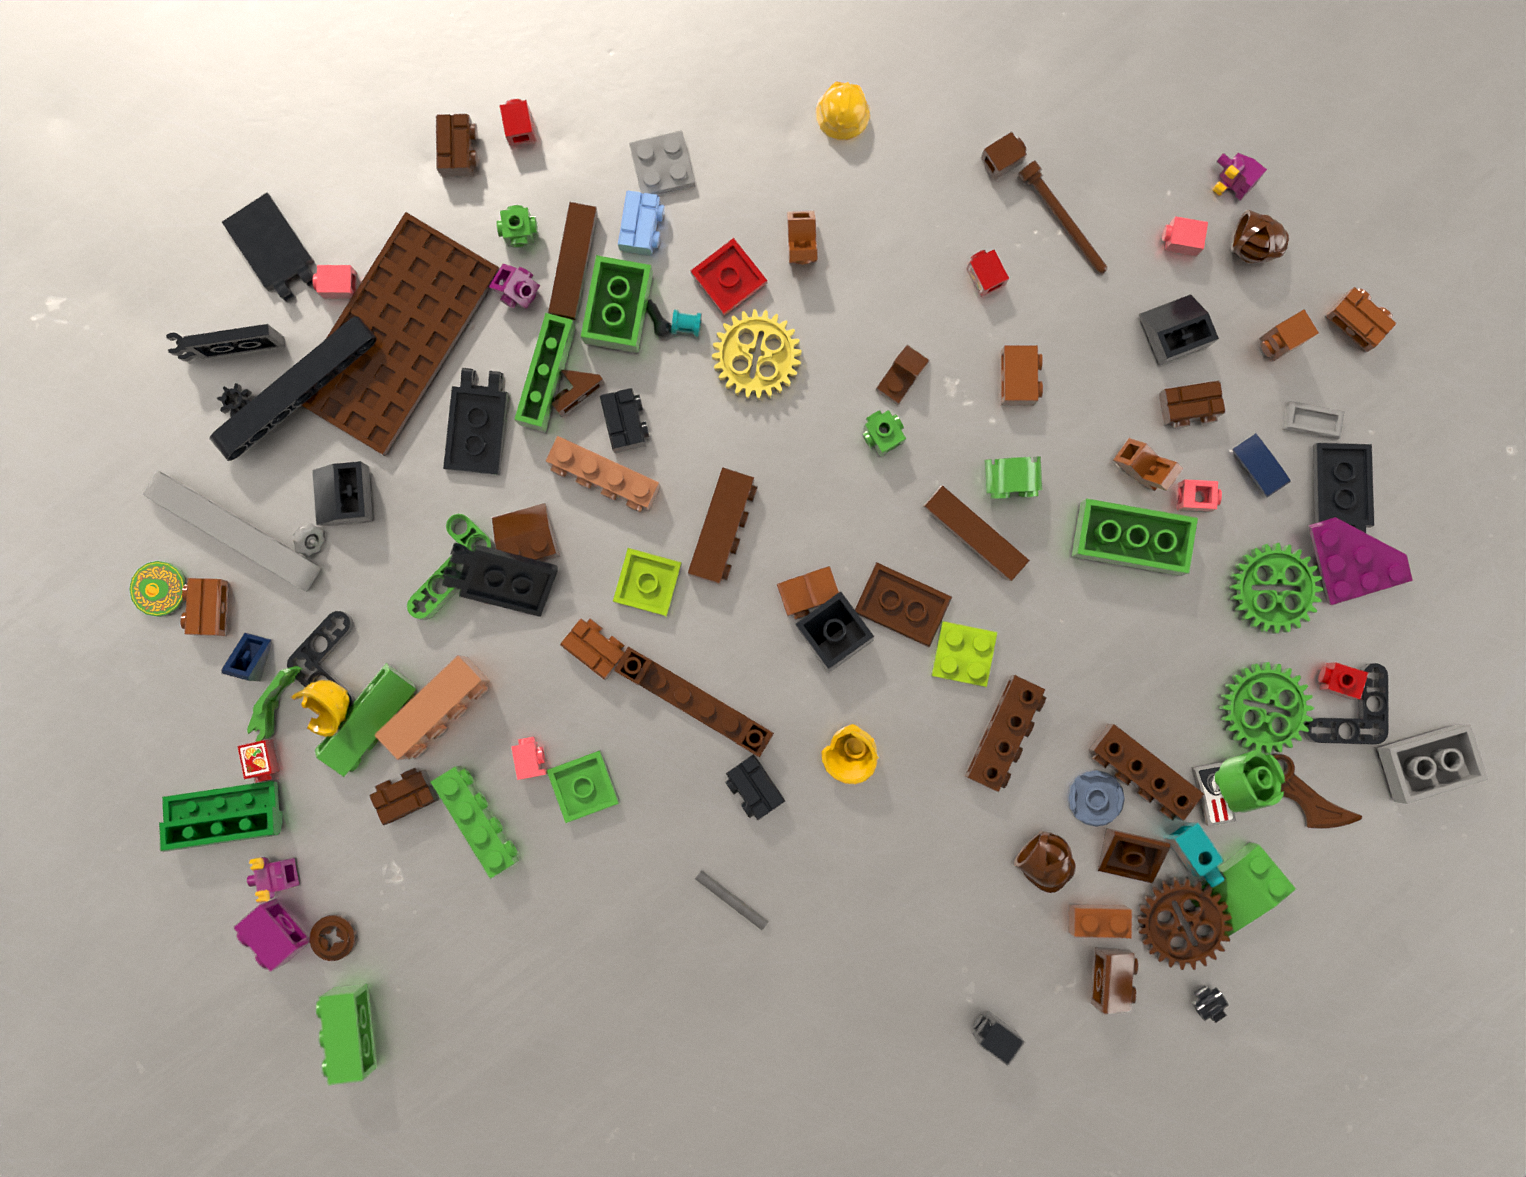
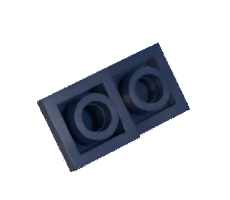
M1256 433L1233 448L1235 456L1247 469L1252 480L1267 498L1291 482L1281 465Z

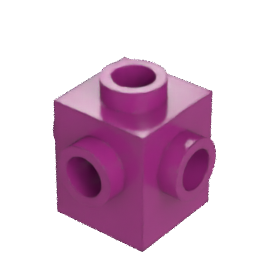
M502 264L489 288L502 296L500 301L513 309L516 305L527 309L529 304L534 301L540 285L532 279L534 275L522 267L516 268Z

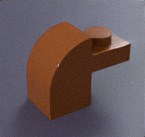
M815 211L787 212L789 263L809 264L816 262L818 256Z
M1131 438L1127 440L1113 459L1126 474L1153 491L1157 488L1167 491L1183 470L1178 462L1159 457L1147 443Z

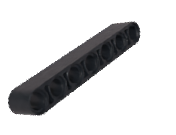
M357 316L348 320L217 428L209 439L227 461L238 458L376 343L377 337L360 317Z

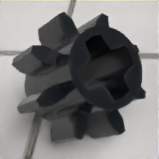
M235 383L234 389H228L224 386L222 397H217V400L221 401L224 405L220 411L224 414L230 412L232 417L250 402L248 397L252 392L248 389L242 391L241 385ZM235 397H238V398H237L238 404H237L236 406H234V405H235V401H234L233 399H234Z
M1203 986L1194 992L1197 1000L1192 1004L1204 1021L1210 1018L1217 1023L1227 1016L1224 1008L1229 1006L1218 988L1215 987L1210 990Z

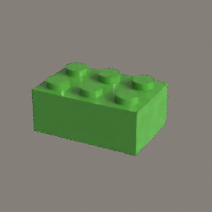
M596 255L581 332L584 344L638 353L653 277L651 265Z
M367 983L333 987L321 995L316 1003V1014L318 1019L321 1018L322 1030L319 1032V1043L325 1052V1059L322 1061L323 1076L327 1077L328 1085L363 1081L376 1069Z

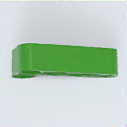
M454 514L447 520V532L457 543L473 551L476 542L485 540L487 547L495 549L493 540L467 516ZM459 521H466L467 530L463 534H456L455 525ZM451 556L408 600L407 610L414 618L421 620L431 619L460 590L448 588L443 594H438L436 591V584L444 579L445 567L455 568L456 564L450 562ZM429 592V594H430L431 596H433L434 598H437L438 600H437V601L431 600V599H430L431 597L428 596L427 593ZM420 601L426 603L425 608L427 610L425 613L418 612L420 609L418 603Z

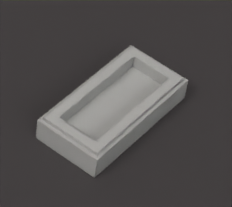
M1289 401L1286 407L1283 430L1337 440L1341 436L1345 411Z

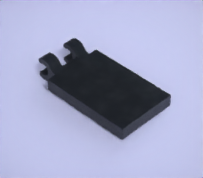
M268 192L222 221V224L265 289L270 291L275 288L281 299L288 302L295 295L285 281L299 274L302 281L308 287L313 285L314 274L308 265L313 263L314 260Z
M269 324L184 336V338L174 332L166 335V338L170 341L177 340L176 345H178L174 349H168V353L178 356V359L184 362L200 357L207 359L285 347L284 336Z
M462 368L460 387L452 386L443 469L500 475L509 394L508 392L501 391L503 373L489 371L488 386L474 385L476 370Z
M1314 444L1315 523L1336 517L1366 533V528L1374 526L1372 444Z
M453 544L450 562L463 564L464 566L462 572L453 567H445L443 586L460 589L459 597L541 617L558 572L557 565L475 544L473 551L462 544Z

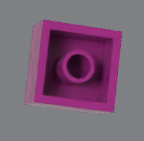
M277 898L260 904L233 927L237 932L236 937L239 942L245 947H250L256 954V962L270 972L289 962L310 943V937Z

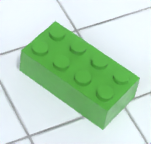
M1085 499L1080 502L1072 557L1183 576L1190 572L1198 518Z

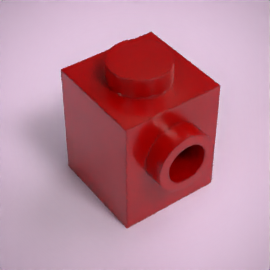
M1337 662L1327 663L1326 667L1324 666L1319 674L1318 681L1321 683L1319 690L1350 700H1361L1368 672Z

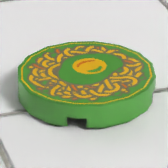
M161 561L146 563L136 571L131 579L129 588L131 600L137 609L147 615L162 617L172 612L174 613L185 602L182 598L183 586L187 585L184 574L171 563Z

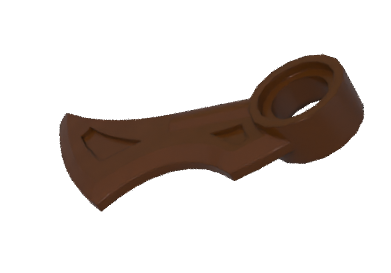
M1271 754L1276 760H1282L1285 763V783L1281 784V792L1284 791V797L1292 799L1302 808L1307 828H1336L1362 819V815L1346 810L1326 800L1294 774L1295 765L1290 757L1284 754Z

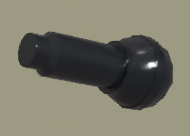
M649 299L646 310L654 323V333L659 338H667L671 335L672 324L663 318L656 304L653 303L652 299Z

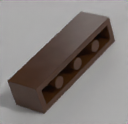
M722 467L688 570L689 576L717 585H721L722 580H728L732 565L727 563L730 554L736 555L741 539L736 536L739 527L745 528L749 512H746L745 508L748 501H754L758 486L753 485L754 477Z

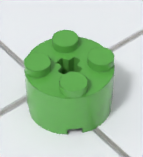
M1041 456L1033 457V462H1031V457L995 459V465H992L991 459L984 460L986 493H991V498H1010V492H1018V497L1038 496V490H1042Z
M1253 750L1228 758L1222 763L1214 778L1231 811L1250 812L1273 806L1280 802L1284 791L1281 792V784L1285 783V778L1280 764L1271 754L1265 755L1261 752L1262 750Z

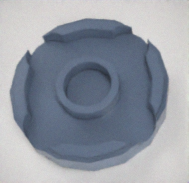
M1098 770L1086 771L1075 777L1069 786L1067 794L1068 806L1074 817L1084 824L1095 827L1111 823L1123 810L1125 801L1123 788L1120 783L1109 773Z

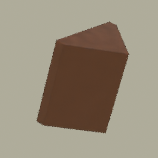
M1106 828L1098 871L1153 883L1170 850V843Z

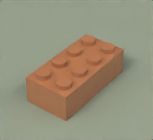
M458 655L374 736L397 760H410L412 757L416 759L427 749L424 744L432 738L437 739L446 731L447 727L445 724L453 718L455 720L458 719L468 709L465 705L470 700L479 699L488 690L486 685L490 680L468 657Z

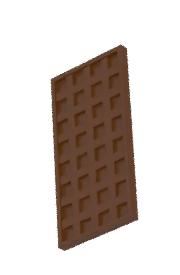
M405 212L326 337L328 338L348 320L358 316L377 337L376 343L301 406L386 456L488 292L489 286L500 268Z

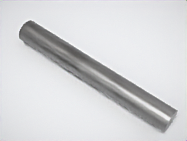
M701 870L696 876L695 880L759 929L763 930L768 924V920Z

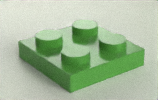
M601 750L547 770L565 823L619 804Z

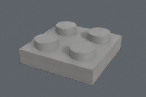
M682 130L629 143L641 193L658 195L695 186Z

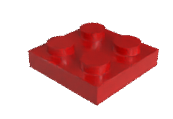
M732 238L690 270L691 275L724 316L767 284V279L735 238Z

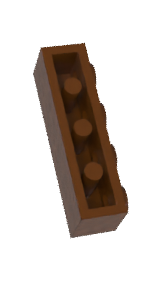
M1016 675L1010 676L964 777L999 792L1001 787L1006 788L1011 778V773L1008 772L1012 762H1018L1022 754L1023 748L1020 747L1024 736L1028 738L1033 730L1035 722L1031 720L1035 712H1040L1045 704L1046 697L1043 694L1046 689Z
M1108 724L1089 748V751L1094 754L1092 759L1105 769L1107 766L1111 767L1117 772L1114 776L1126 786L1130 783L1139 789L1137 794L1148 803L1156 802L1161 806L1159 811L1172 821L1175 818L1184 821L1204 795L1203 792L1115 724Z

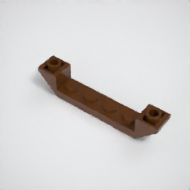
M629 646L614 669L618 674L667 701L759 758L774 734L772 731Z

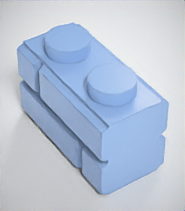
M626 191L618 240L620 251L651 256L653 248H658L660 232L656 231L657 221L662 222L664 216V205L660 204L658 195Z

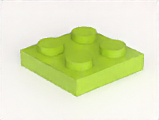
M628 548L613 602L667 617L682 562Z
M942 621L931 676L987 687L997 632Z

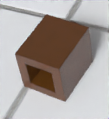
M1010 132L983 150L981 159L996 180L1022 164L1027 155V149L1022 139L1016 138L1013 132Z

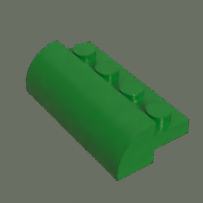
M274 780L162 797L163 822L159 823L160 851L162 852L276 836L280 834L282 829L283 812L279 810L278 782Z

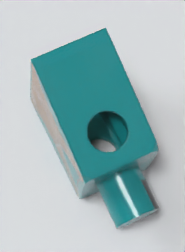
M1186 822L1164 838L1167 843H1170V847L1193 876H1203L1211 888L1226 879L1217 867L1224 860L1199 823ZM1202 853L1203 860L1199 863L1198 857Z

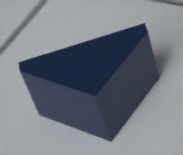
M244 633L221 669V674L247 681L261 682L271 646V639Z

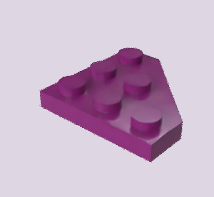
M1336 517L1308 525L1328 604H1338L1413 581L1408 557L1402 551L1389 546Z

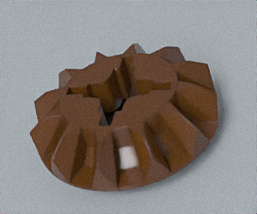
M328 915L318 920L312 927L309 938L310 946L319 958L326 961H337L346 957L355 945L356 931L353 930L350 921L345 920L340 915ZM336 929V936L344 941L335 942L330 949V939L324 935L331 934Z

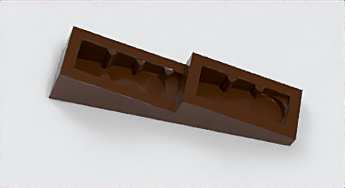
M569 202L548 314L576 320L587 274V261L598 219L597 207Z
M943 485L923 505L962 543H966L1005 580L1012 581L1030 561Z

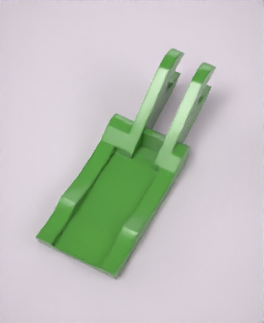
M294 666L280 670L255 703L247 728L248 734L254 730L255 732L260 730L255 741H262L273 736L274 710L278 709L282 693L295 682L296 675L303 668Z

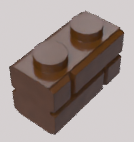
M468 114L436 115V169L442 177L472 176L473 167H478L477 150H473V140L478 139L477 124L472 123Z
M1220 381L1168 388L1159 393L1164 424H1173L1174 429L1190 426V421L1200 420L1201 424L1214 423L1218 421L1217 417L1225 413Z
M415 767L400 774L402 780L392 784L391 780H387L375 786L376 792L370 794V799L383 826L439 800L426 770L418 772Z

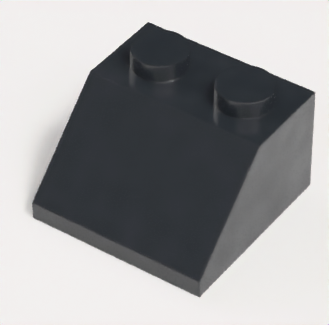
M841 591L795 624L812 652L828 673L874 641V635Z

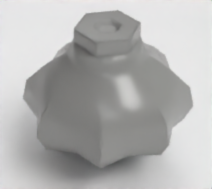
M312 523L299 527L293 534L294 538L292 539L295 544V552L302 553L306 557L319 552L321 545L325 542L322 528L316 527Z

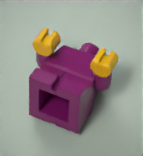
M1223 153L1216 161L1224 168L1219 175L1222 178V183L1218 182L1213 191L1221 196L1230 188L1236 193L1235 197L1241 201L1257 184L1267 169L1255 159L1237 153L1231 159Z
M266 857L254 858L249 861V864H252L250 869L253 870L254 875L247 877V884L249 887L256 886L257 892L255 896H258L256 902L269 901L275 896V891L299 886L295 858L272 863Z

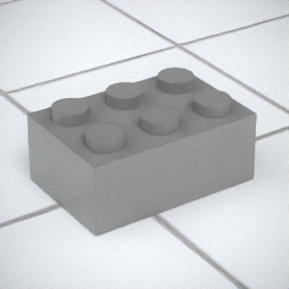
M1456 724L1377 748L1394 802L1407 804L1488 780L1471 725Z

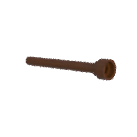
M1036 160L1028 164L1018 173L1019 177L1024 183L1027 182L1030 186L1033 185L1096 271L1100 274L1107 271L1105 262L1041 178L1043 176L1040 172L1042 168Z

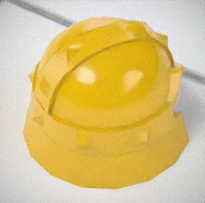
M849 82L833 83L820 98L816 107V120L820 129L827 136L837 140H850L859 136L866 129L870 119V108L861 87Z
M320 680L309 684L303 690L291 696L293 700L303 697L301 706L305 709L309 708L319 715L317 719L311 718L307 727L308 730L324 737L333 736L337 733L340 723L346 720L345 716L349 705L348 690L335 682Z
M854 724L837 731L832 737L830 746L828 745L822 750V762L826 771L834 779L845 784H858L870 778L874 774L877 759L879 758L874 738Z

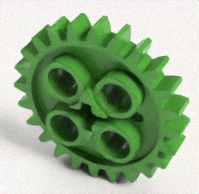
M1280 543L1273 544L1272 550L1268 544L1262 545L1261 551L1258 548L1251 550L1253 557L1248 554L1243 555L1242 559L1245 564L1238 563L1235 565L1240 573L1230 576L1237 581V584L1229 586V589L1237 591V595L1232 596L1230 599L1233 601L1239 600L1240 604L1234 610L1245 611L1241 618L1242 620L1252 618L1250 627H1256L1261 623V632H1267L1271 626L1272 634L1279 633L1280 627L1286 633L1291 631V626L1295 629L1301 628L1300 620L1309 622L1310 618L1307 612L1317 613V609L1312 604L1322 601L1319 597L1315 596L1316 592L1323 591L1322 587L1315 584V582L1322 579V576H1313V572L1318 567H1309L1307 565L1311 559L1310 556L1300 558L1301 549L1291 553V545H1285L1281 551ZM1259 567L1264 568L1267 572L1265 581L1260 580L1257 576ZM1287 568L1294 571L1295 578L1293 582L1288 581L1285 576ZM1252 585L1298 586L1300 591L1253 590ZM1259 595H1263L1267 600L1265 609H1261L1257 604V597ZM1287 596H1291L1294 599L1295 605L1292 610L1288 609L1285 605V598Z
M1269 662L1263 663L1262 668H1260L1258 663L1252 664L1251 671L1248 668L1241 669L1243 677L1239 675L1232 676L1236 683L1235 685H1225L1231 692L1230 694L1221 695L1223 699L1228 701L1227 705L1220 706V709L1228 712L1221 720L1230 721L1231 724L1226 728V731H1236L1233 740L1238 741L1243 738L1242 747L1248 748L1252 744V750H1261L1263 747L1264 753L1271 754L1273 746L1276 752H1282V744L1287 748H1292L1291 739L1301 741L1302 738L1298 732L1309 731L1304 722L1313 721V718L1306 715L1307 711L1314 710V707L1307 705L1306 701L1313 698V696L1304 695L1303 691L1308 688V685H1298L1297 683L1300 681L1301 676L1295 675L1290 677L1291 668H1286L1281 672V664H1274L1272 670ZM1255 683L1259 684L1262 689V693L1258 698L1252 694V687ZM1282 691H1285L1289 696V701L1285 706L1279 701V695ZM1246 699L1257 704H1267L1269 707L1283 709L1291 714L1288 717L1277 712H1267L1263 708L1245 705L1243 700ZM1248 710H1251L1255 715V720L1251 725H1248L1245 721V714ZM1275 718H1279L1282 723V728L1277 733L1272 728V722Z

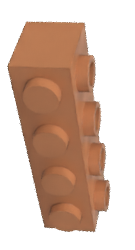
M557 436L546 459L548 465L551 466V472L565 477L566 474L577 478L575 481L577 484L588 489L591 486L597 487L602 490L601 495L614 501L617 497L627 501V507L641 512L642 509L650 511L661 488L659 482Z

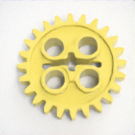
M753 309L752 317L748 318L745 311H743L742 320L739 321L735 316H732V326L726 323L723 324L725 334L717 332V338L721 343H713V348L719 352L712 354V359L720 362L714 365V370H723L718 378L720 381L728 379L726 389L736 386L735 395L738 396L743 390L746 391V399H749L752 393H756L757 400H760L763 392L766 393L768 398H771L773 389L779 394L782 393V383L786 386L791 385L788 376H797V372L792 367H800L801 365L799 360L794 359V357L801 356L802 350L794 349V347L800 344V340L791 339L795 334L794 329L785 330L788 325L787 320L780 324L777 323L778 314L769 319L768 311L765 310L762 317H758L756 309ZM762 331L764 332L761 343L762 356L758 358L755 377L750 378L753 364L752 354L756 351L758 335ZM749 333L754 337V340L750 344H742L739 341L740 335ZM770 339H776L780 342L781 346L777 350H770L765 344ZM739 359L745 360L748 363V367L744 371H737L733 368V363ZM765 365H770L774 368L775 373L770 377H764L760 374V369Z

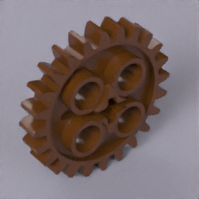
M1187 876L1183 884H1179L1178 879L1174 877L1172 886H1169L1163 880L1162 885L1164 889L1161 891L1156 887H1152L1155 896L1145 895V900L1149 905H1140L1139 907L1140 911L1146 915L1137 916L1138 922L1145 924L1139 927L1138 930L1139 934H1147L1142 938L1143 945L1151 944L1148 949L1149 954L1159 952L1157 956L1158 962L1168 958L1170 968L1175 962H1179L1181 970H1184L1186 963H1190L1192 969L1195 970L1196 961H1200L1204 966H1207L1206 957L1208 956L1216 961L1217 957L1214 951H1225L1221 941L1230 942V937L1224 931H1231L1233 929L1231 924L1225 922L1232 918L1229 912H1222L1228 907L1226 901L1217 903L1221 898V894L1216 892L1211 895L1212 888L1209 884L1202 889L1200 879H1197L1194 885H1191ZM1189 899H1195L1199 902L1194 910L1185 909L1183 907L1184 903ZM1172 901L1178 903L1185 920L1189 923L1191 932L1197 941L1196 946L1192 945L1184 926L1180 923L1178 914L1171 904ZM1162 911H1169L1173 914L1171 920L1167 922H1162L1157 917ZM1205 924L1212 927L1207 935L1203 936L1197 933V929L1201 925ZM1180 936L1185 938L1186 941L1181 947H1174L1170 944L1171 940L1174 937Z

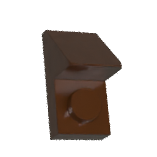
M906 345L877 386L876 391L896 405H899L930 360Z
M562 369L563 375L573 388L571 390L566 388L558 393L554 398L556 401L552 405L559 415L563 417L603 387L605 382L598 374Z

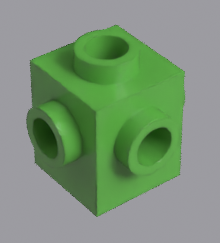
M512 205L507 207V210L500 211L501 220L496 221L499 237H503L508 247L521 248L527 246V244H535L534 233H538L536 216H531L528 207L523 208L521 205Z
M879 410L866 418L868 423L864 425L865 433L862 436L870 448L875 447L880 457L905 442L906 437L901 431L904 429V426L896 414L892 416L889 410L882 414ZM879 429H884L887 433H881Z

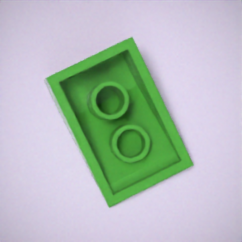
M1249 842L1219 867L1226 879L1212 888L1211 895L1219 892L1221 898L1217 903L1226 901L1228 905L1222 912H1229L1232 918L1225 922L1231 924L1233 929L1231 931H1224V933L1231 936L1276 907L1296 888L1259 844ZM1206 879L1201 882L1202 889L1209 884ZM1189 899L1197 908L1199 902L1195 899Z

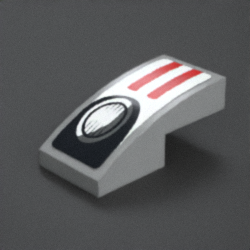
M1222 763L1193 768L1196 788L1204 793L1201 801L1207 826L1236 821L1235 812L1229 809L1228 803L1225 801L1220 787L1216 784L1214 778Z

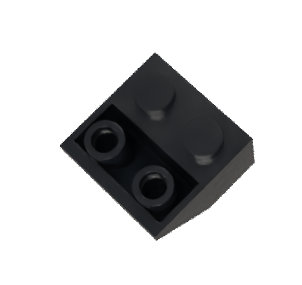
M1191 294L1139 314L1159 365L1209 347L1219 339L1209 313Z
M362 461L335 463L312 470L317 526L373 521L368 465Z

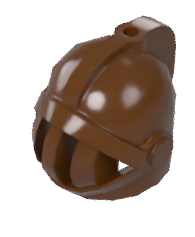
M1247 210L1242 214L1237 223L1231 252L1236 253L1245 263H1266L1284 255L1288 248L1289 235L1283 225L1277 220L1272 219L1269 215H1261Z
M1043 830L1022 848L1014 860V865L1024 873L1032 884L1048 893H1055L1062 889L1072 879L1076 871V864L1072 858V851L1068 843L1062 837L1044 832Z

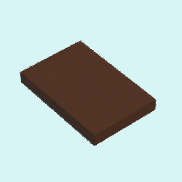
M876 562L855 611L859 616L929 648L952 596Z

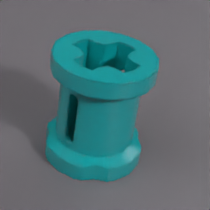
M674 309L671 334L676 335L677 332L694 334L695 337H699L702 313H697L696 315L686 314Z

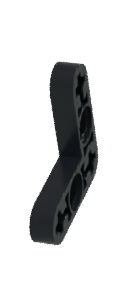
M342 611L330 613L287 660V668L298 666L296 663L297 659H306L304 665L310 671H314L317 668V671L311 674L307 681L305 678L309 674L306 671L301 670L296 675L295 679L304 687L314 683L317 677L325 676L328 680L348 690L321 663L353 629V619L349 614ZM344 617L343 625L345 628L343 630L337 628L332 633V635L336 636L335 640L331 635L323 632L325 628L331 631L336 626L335 618L342 619ZM320 636L327 640V648L323 652H317L313 647L314 640ZM348 690V696H349L348 709H349V707H350V706L353 704V702L355 701V697H354V695Z
M1370 663L1360 669L1371 673L1374 668V673H1379V679H1374V688H1380V692H1367V688H1373V680L1367 676L1361 700H1358V719L1313 718V721H1306L1304 724L1309 729L1308 732H1303L1305 738L1314 743L1381 744L1384 742L1389 732L1388 671L1386 668L1378 663ZM1371 696H1376L1380 701V707L1375 712L1370 711L1366 704ZM1318 722V726L1321 728H1331V733H1320L1317 738V734L1312 733L1311 730L1312 727L1317 726ZM1343 723H1348L1352 728V735L1348 739H1343L1339 735V727ZM1373 724L1375 729H1379V735H1374V739L1370 734H1360V729H1371Z

